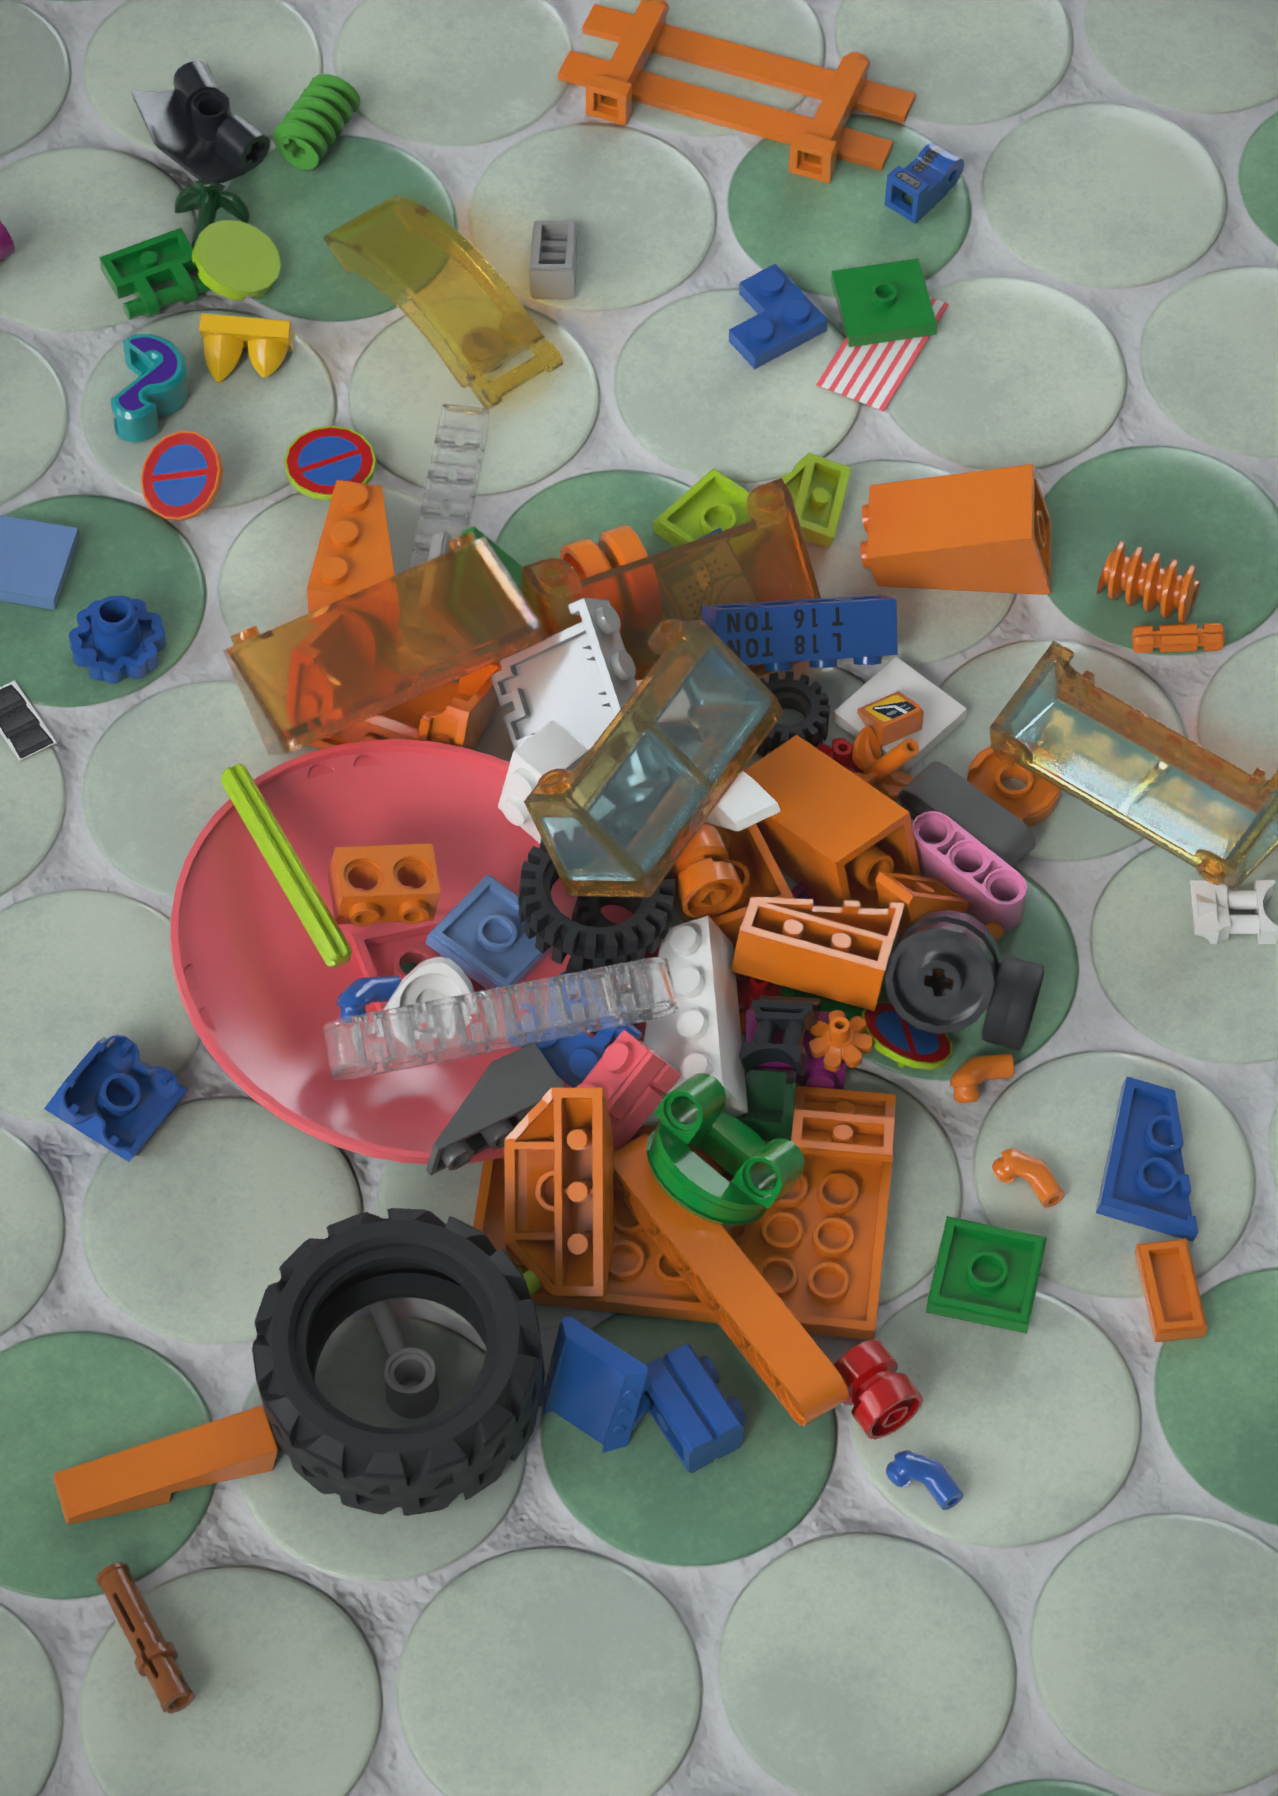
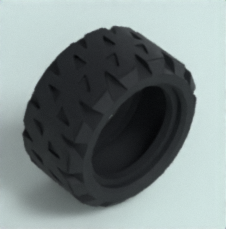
M387 1209L389 1216L387 1219L364 1212L333 1223L327 1227V1238H309L285 1260L279 1268L281 1279L268 1285L264 1292L255 1318L257 1337L252 1345L256 1381L267 1420L278 1448L281 1452L288 1455L293 1469L317 1491L323 1494H338L341 1503L345 1506L374 1514H385L397 1507H401L403 1515L410 1516L445 1509L461 1493H463L465 1500L470 1499L494 1483L502 1475L509 1458L515 1461L519 1457L534 1432L538 1407L542 1406L545 1369L536 1303L534 1299H531L523 1274L503 1249L497 1251L482 1231L454 1217H449L445 1224L428 1210ZM394 1298L425 1299L450 1308L473 1326L487 1350L482 1370L471 1390L458 1404L446 1413L433 1420L414 1426L401 1428L378 1427L362 1423L345 1415L335 1408L318 1389L315 1383V1374L320 1354L332 1333L355 1312L376 1302Z

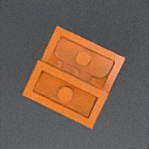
M796 1086L791 1141L799 1147L802 1154L892 1162L896 1094Z

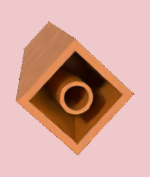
M1033 464L869 485V504L862 506V520L864 529L868 532L867 541L861 542L860 549L863 567L865 569L871 568L877 586L1036 595L1051 594L1052 520Z
M795 735L743 770L778 802L781 812L756 823L777 865L796 884L802 882L807 887L806 892L820 906L842 907L844 900L859 901L860 908L880 909L876 878L880 871L921 876L910 812L798 735Z

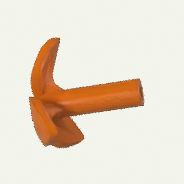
M866 726L856 736L852 748V760L864 773L854 774L874 788L876 785L878 790L890 799L899 800V792L914 778L898 770V768L919 753V746L915 740L907 738L881 757L882 752L878 739L872 728Z

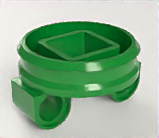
M698 1073L668 1093L655 1111L654 1115L660 1121L656 1130L651 1133L647 1141L646 1153L649 1167L663 1191L678 1205L695 1216L721 1225L734 1226L752 1223L760 1219L767 1209L792 1190L804 1171V1156L796 1144L784 1138L773 1139L766 1144L746 1124L723 1112L722 1110L726 1104V1093L722 1084L710 1074ZM697 1148L701 1149L734 1177L732 1181L726 1180L693 1151Z

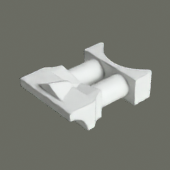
M1190 880L1189 886L1195 936L1206 938L1209 944H1218L1220 941L1228 939L1229 934H1257L1258 944H1277L1278 926L1267 917L1263 907L1265 902L1273 895L1275 880H1256L1254 890H1227V885H1222L1215 880ZM1229 910H1255V915H1229Z

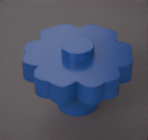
M110 596L92 602L86 609L81 610L77 614L78 627L69 632L70 648L73 653L74 663L81 667H88L89 675L92 679L116 684L125 675L133 679L143 678L148 671L158 666V652L166 647L165 630L162 626L161 616L157 613H147L144 601L130 599L126 596Z

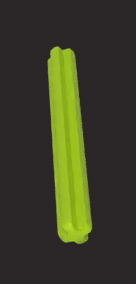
M242 764L227 767L222 772L221 784L324 962L331 968L346 964L350 960L352 948L247 768Z

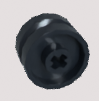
M953 910L928 912L908 925L899 937L889 957L884 977L888 999L898 1015L917 1029L935 1034L958 1032L975 1023L990 1005L996 978L1001 966L999 945L989 929L971 915ZM938 968L944 969V974Z

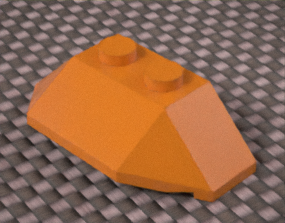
M553 1087L504 1139L505 1243L521 1262L537 1276L552 1296H605L614 1244V1146L604 1087Z

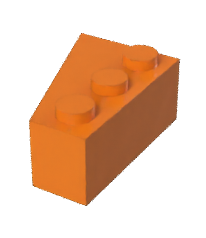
M343 480L336 481L307 585L309 623L322 624L337 608H341L366 618L374 626L376 633L401 636L399 600L382 486Z

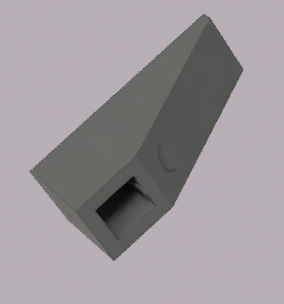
M534 1042L490 1063L435 1141L426 1169L430 1176L445 1168L456 1170L468 1163L475 1154L490 1147L492 1150L504 1147V1139L539 1103L550 1088L565 1087Z

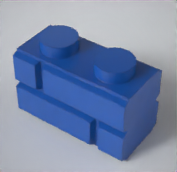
M686 1343L668 1352L662 1359L659 1357L645 1364L648 1366V1373L651 1376V1385L644 1393L651 1402V1409L648 1412L688 1473H693L712 1463L715 1458L720 1459L740 1448L743 1444L744 1424L747 1423L746 1415L738 1400L733 1395L725 1398L717 1386L720 1382L719 1375L708 1356L704 1355L699 1358L691 1345Z

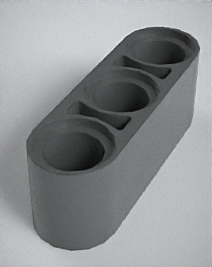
M931 762L898 794L900 805L910 812L913 820L924 812H941L950 817L1013 868L1036 846V839L1032 831L1022 820L941 762Z

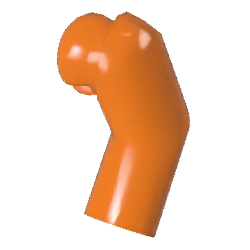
M1012 1054L978 1056L965 1061L950 1078V1087L954 1088L953 1099L957 1103L976 1102L980 1098L978 1084L988 1080L1013 1078L1014 1063Z
M1015 1148L1006 1149L1001 1152L1002 1157L997 1158L992 1164V1170L1001 1182L1012 1183L1017 1176L1026 1180L1044 1208L1056 1205L1065 1196L1064 1191L1046 1163L1034 1156Z

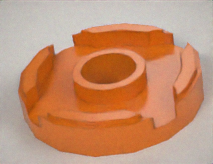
M1005 742L987 747L980 751L970 763L967 774L968 782L1018 817L1028 827L1047 819L1059 802L1061 781L1058 765L1045 751L1028 743L1018 742L1017 746H1005ZM1008 778H1017L1023 781L1026 787L1021 790H1010L1004 787L1001 782Z

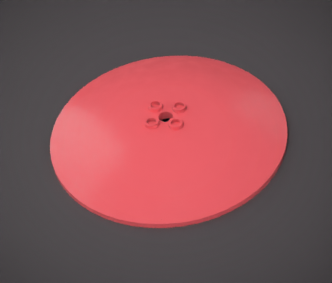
M408 739L366 740L339 744L309 752L286 761L254 779L255 784L334 919L328 879L334 847L433 844L441 890L434 920L423 921L418 924H405L402 922L374 923L363 927L353 924H339V928L352 948V954L346 964L335 968L327 966L231 799L212 816L196 838L185 859L176 884L170 917V952L173 974L179 995L193 1028L211 1056L226 1074L253 1100L281 1120L310 1136L355 1153L401 1163L428 1164L435 1141L490 1063L522 1048L510 1038L539 1001L543 999L557 1011L563 1004L560 1002V994L552 988V984L562 972L566 971L568 961L572 955L567 954L560 965L551 960V952L505 1001L499 999L466 974L477 996L479 1012L471 1028L457 1038L439 1043H391L369 1039L378 1017L387 1002H372L365 1005L367 1018L362 1023H343L340 1020L341 1009L340 1006H337V998L355 980L366 977L400 976L402 981L407 975L400 968L402 964L413 962L419 965L425 960L443 957L425 944L428 934L487 874L519 896L523 863L528 861V853L532 847L535 846L540 849V845L520 826L512 824L498 808L510 765L509 762L465 747L433 741ZM583 866L561 876L550 892L552 900L559 911L572 920V913L581 886L585 885V881L590 875L596 878L598 871L606 867ZM606 868L609 876H612L613 869ZM607 905L601 908V913L608 920L616 924L622 923L634 915L628 909L617 905ZM660 938L659 947L653 953L647 950L645 955L646 961L643 967L651 965L654 972L653 980L655 979L662 938ZM597 977L589 981V985L601 996L620 998L625 995V989L612 979ZM650 1003L646 1014L643 1015L642 1021L636 1027L643 1033L639 1039L641 1042H644ZM453 1020L452 1026L454 1027L459 1020ZM585 1022L579 1029L593 1038L595 1034L588 1033L591 1024ZM560 1078L565 1087H571L569 1084H567L564 1080ZM505 1146L497 1150H492L491 1147L475 1154L468 1163L504 1158Z

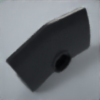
M192 61L182 65L174 74V90L160 92L131 91L134 102L157 148L200 181H212L219 184L228 182L258 166L268 154L270 149L269 138L244 118L231 112L229 97L220 91L208 65L204 62Z

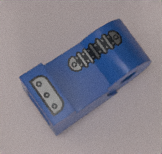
M935 142L927 144L920 151L917 158L905 168L898 165L887 175L884 205L916 224L957 183L963 172L964 160ZM909 194L913 197L912 206L903 202L902 197Z

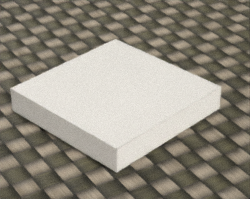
M896 656L833 711V722L856 738L859 732L866 727L857 714V709L898 691L917 703L924 711L922 730L881 747L882 757L907 738L917 742L919 753L898 768V770L906 773L966 719L967 708Z

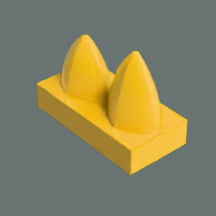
M201 313L199 332L203 340L204 358L210 374L217 383H221L233 371L240 359L243 348H248L251 363L262 378H267L280 367L287 351L293 352L295 333L290 321Z

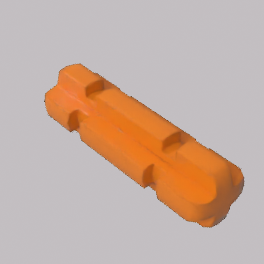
M1203 623V628H1197V624L1158 625V630H1153L1152 625H1138L1133 627L1131 643L1135 653H1153V648H1159V653L1197 651V647H1203V651H1219L1223 649L1224 629L1220 623Z

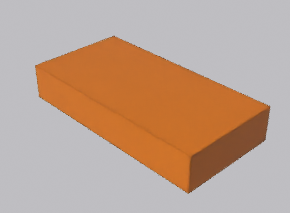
M1187 1238L1136 1244L1135 1257L1155 1343L1205 1337L1207 1324Z

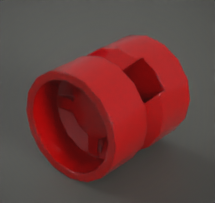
M868 1340L853 1347L833 1364L842 1376L848 1389L849 1397L843 1404L848 1406L854 1405L851 1414L869 1439L876 1440L897 1431L912 1419L922 1406V1395L906 1374L896 1373L898 1364L880 1340Z

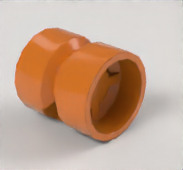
M707 824L693 825L681 829L664 841L660 848L663 852L662 863L668 861L672 868L671 879H675V893L683 912L687 916L692 918L715 916L730 909L738 902L743 894V885L734 865L728 860L729 853L716 827Z

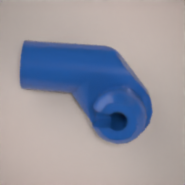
M400 976L366 977L352 982L337 998V1006H340L341 1009L340 1020L343 1023L364 1022L367 1018L365 1005L372 1002H388L401 982Z
M906 1450L895 1454V1460L886 1466V1475L894 1485L907 1487L912 1480L923 1483L942 1510L954 1507L964 1497L962 1491L938 1460Z

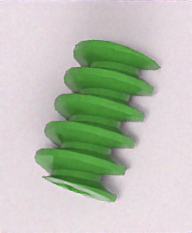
M319 74L313 77L307 88L303 90L299 99L295 101L290 111L286 113L282 122L277 125L273 132V141L281 156L291 165L301 170L316 168L319 159L323 158L326 154L327 147L332 146L336 136L340 135L343 131L344 124L349 123L353 113L359 109L361 100L356 89L347 81L334 75Z

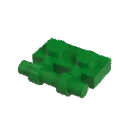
M182 228L99 257L101 270L117 298L120 299L134 293L137 297L123 303L125 314L129 320L142 315L150 318L160 314L161 308L180 301L184 305L198 299L197 295L211 290L203 284L199 276L194 278L189 276V273L197 271L198 268L195 262L193 265V247ZM170 280L174 283L172 286L155 292L152 289L153 286Z

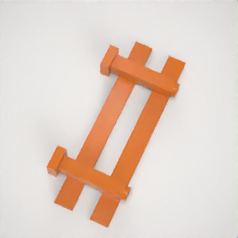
M641 0L634 15L594 4L582 26V33L619 43L610 61L570 50L558 72V80L586 87V115L626 126L632 115V101L760 136L790 145L788 172L829 184L835 173L836 158L882 171L893 148L892 140L845 128L852 110L856 109L904 123L916 95L913 92L867 80L870 61L864 54L859 52H850L847 56L843 55L837 70L834 71L666 24L669 6L665 0ZM651 52L822 101L814 118L643 71L642 69Z

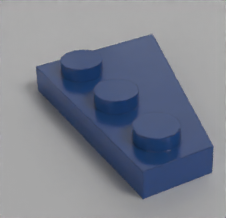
M1126 1077L1121 1087L1096 1213L1181 1239L1187 1238L1188 1241L1193 1242L1198 1234L1196 1216H1192L1189 1200L1191 1185L1189 1174H1185L1181 1152L1184 1143L1175 1090Z

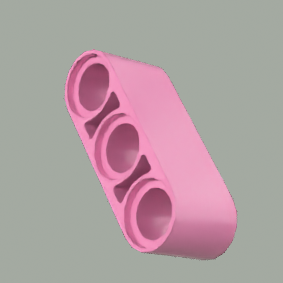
M936 811L924 812L918 815L912 823L920 873L925 877L939 879L969 901L970 905L967 911L986 925L992 921H997L1002 926L1003 931L1016 928L1022 921L1027 884L1024 877L947 815ZM1001 898H1002V899H1007V900H1009V901H1000V900H998V899H1001Z

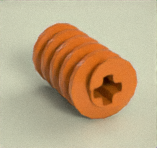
M1121 540L1113 551L1110 552L1106 560L1096 594H1100L1108 585L1109 599L1117 600L1125 591V602L1131 607L1135 606L1143 596V609L1145 612H1152L1160 603V614L1163 618H1170L1178 609L1179 623L1186 624L1196 604L1201 581L1195 580L1196 566L1192 564L1183 575L1178 574V560L1174 558L1165 569L1160 568V553L1157 552L1148 563L1143 562V548L1139 546L1130 557L1125 556V541Z

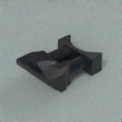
M760 995L759 1000H753L752 1009L757 1026L753 1042L742 1043L739 1059L744 1071L747 1073L767 1062H783L792 1066L801 1076H804L808 1057L802 1043L804 1034H808L810 1029L817 1024L822 1004L821 999ZM776 1030H785L782 1044H773Z

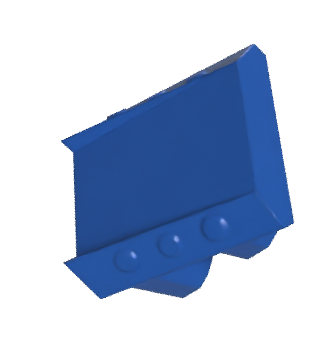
M115 1035L108 1039L103 1037L97 1041L62 1083L44 1109L130 1162L189 1089L181 1085L177 1077L167 1068L160 1066L152 1067L139 1059L140 1052L138 1047L129 1038Z
M571 1316L564 1317L560 1322L544 1385L543 1414L553 1411L603 1444L602 1453L628 1446L632 1431L651 1409V1402L644 1394L651 1385L648 1366Z

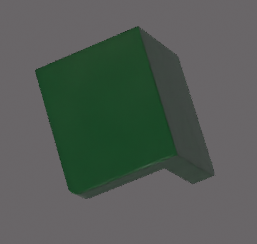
M755 1067L746 1073L748 1113L742 1115V1122L764 1141H771L777 1138L791 1141L797 1078L796 1070Z

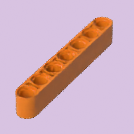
M642 1134L615 1150V1194L796 1423L806 1426L846 1401L849 1397L848 1389L838 1370L721 1224L709 1222L688 1212L673 1201L659 1186L649 1167L646 1153L649 1135Z

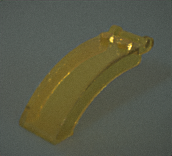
M395 194L324 236V241L348 273L352 271L362 276L389 297L428 340L459 385L463 388L469 386L485 408L491 409L502 402V396L544 371L551 373L563 365L562 356L558 349L552 343H548L519 300L493 267L459 232L421 204L402 195ZM525 349L530 350L534 355L531 359L494 381L487 379L485 373Z

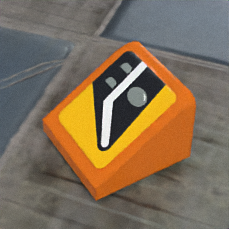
M898 691L857 709V714L865 726L872 728L880 747H883L922 730L924 711L917 703Z

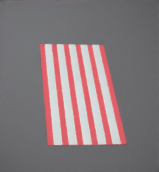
M929 296L938 324L949 304ZM930 336L849 347L847 338H845L816 385L884 412Z

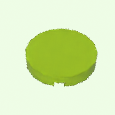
M222 220L209 224L199 234L192 252L193 265L195 262L199 270L197 275L203 284L216 294L231 300L244 301L246 297L256 296L255 299L265 296L273 288L281 268L279 251L271 239L258 228L241 221Z

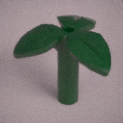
M193 181V186L186 187L176 198L175 213L199 208L191 244L193 249L199 234L209 224L215 222L217 210L221 207L245 223L249 221L250 215L245 203L236 194L223 191L225 186L212 181Z

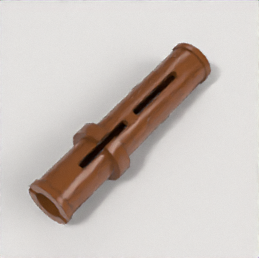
M118 1562L107 1566L99 1572L96 1582L105 1594L120 1627L136 1655L134 1664L139 1675L147 1677L164 1713L168 1712V1714L186 1708L194 1700L195 1695L176 1662L178 1653L173 1643L166 1642L148 1605L130 1573L128 1565Z

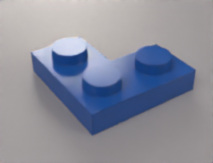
M776 263L740 282V296L752 307L757 315L729 329V342L754 370L827 331L828 319Z

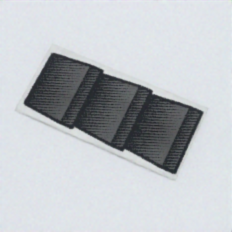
M15 680L0 687V734L18 761L56 744V740Z

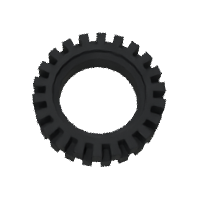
M589 821L578 822L577 835L573 836L568 825L558 828L557 841L548 833L541 838L540 849L533 846L529 851L528 861H524L521 869L518 897L520 923L525 922L524 933L528 939L536 936L535 947L542 954L551 946L553 947L551 960L561 965L567 954L572 955L571 969L582 971L584 959L593 960V972H604L605 960L611 959L614 970L617 971L625 969L627 955L634 964H637L644 960L645 949L653 953L659 947L660 938L665 939L669 923H671L675 893V879H671L672 868L669 861L662 863L663 852L658 846L648 851L649 839L644 835L640 834L633 843L630 842L631 828L621 825L617 836L609 834L610 822L600 821L598 833H590ZM583 866H601L611 868L629 878L639 890L642 903L635 914L622 923L610 927H591L572 921L562 914L554 904L550 892L556 881L567 872Z

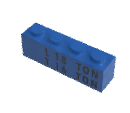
M876 594L702 605L703 662L719 667V673L721 674L747 673L748 665L764 664V670L787 671L793 669V662L809 661V667L832 668L837 667V659L853 658L855 665H876L882 663V656L898 655L897 598Z

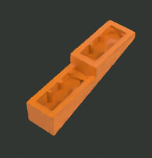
M263 1405L56 1472L53 1475V1482L66 1524L70 1525L167 1504L170 1501L172 1492L270 1472L273 1470L278 1449Z

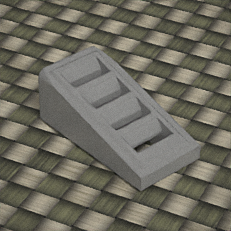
M534 221L529 269L530 294L532 298L572 299L575 296L578 221ZM543 240H567V241H543Z

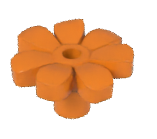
M835 1010L829 1014V1024L817 1021V1024L810 1029V1035L813 1040L809 1042L808 1049L812 1057L820 1058L825 1056L824 1068L836 1072L840 1069L842 1060L851 1068L862 1063L861 1053L868 1054L872 1051L873 1040L872 1036L864 1034L866 1031V1021L856 1016L848 1021L843 1011Z

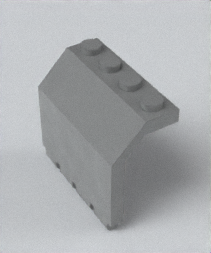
M582 598L568 605L571 614L581 615L582 622L500 660L502 670L492 674L490 677L500 707H515L514 711L504 715L514 750L551 720H554L589 750L580 779L616 808L614 820L656 800L669 784L665 771L666 758L661 747L655 741L649 723L651 721V713L647 703L640 696L634 678L636 674L635 664L625 650L619 632L621 623L617 612L610 605L609 600Z

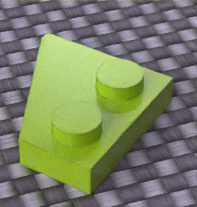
M808 452L795 464L790 473L784 474L774 483L772 489L765 496L752 503L747 512L746 519L829 548L835 538L851 467Z

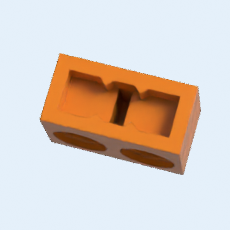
M432 843L334 847L328 879L335 921L338 925L353 924L363 927L374 923L402 922L405 924H418L423 921L434 920L441 890Z

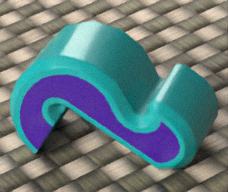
M134 334L123 340L126 365L130 370L139 375L111 398L112 411L116 416L114 419V429L117 436L124 441L136 443L150 439L158 433V417L172 414L183 407L190 394L185 356L173 343L153 334Z

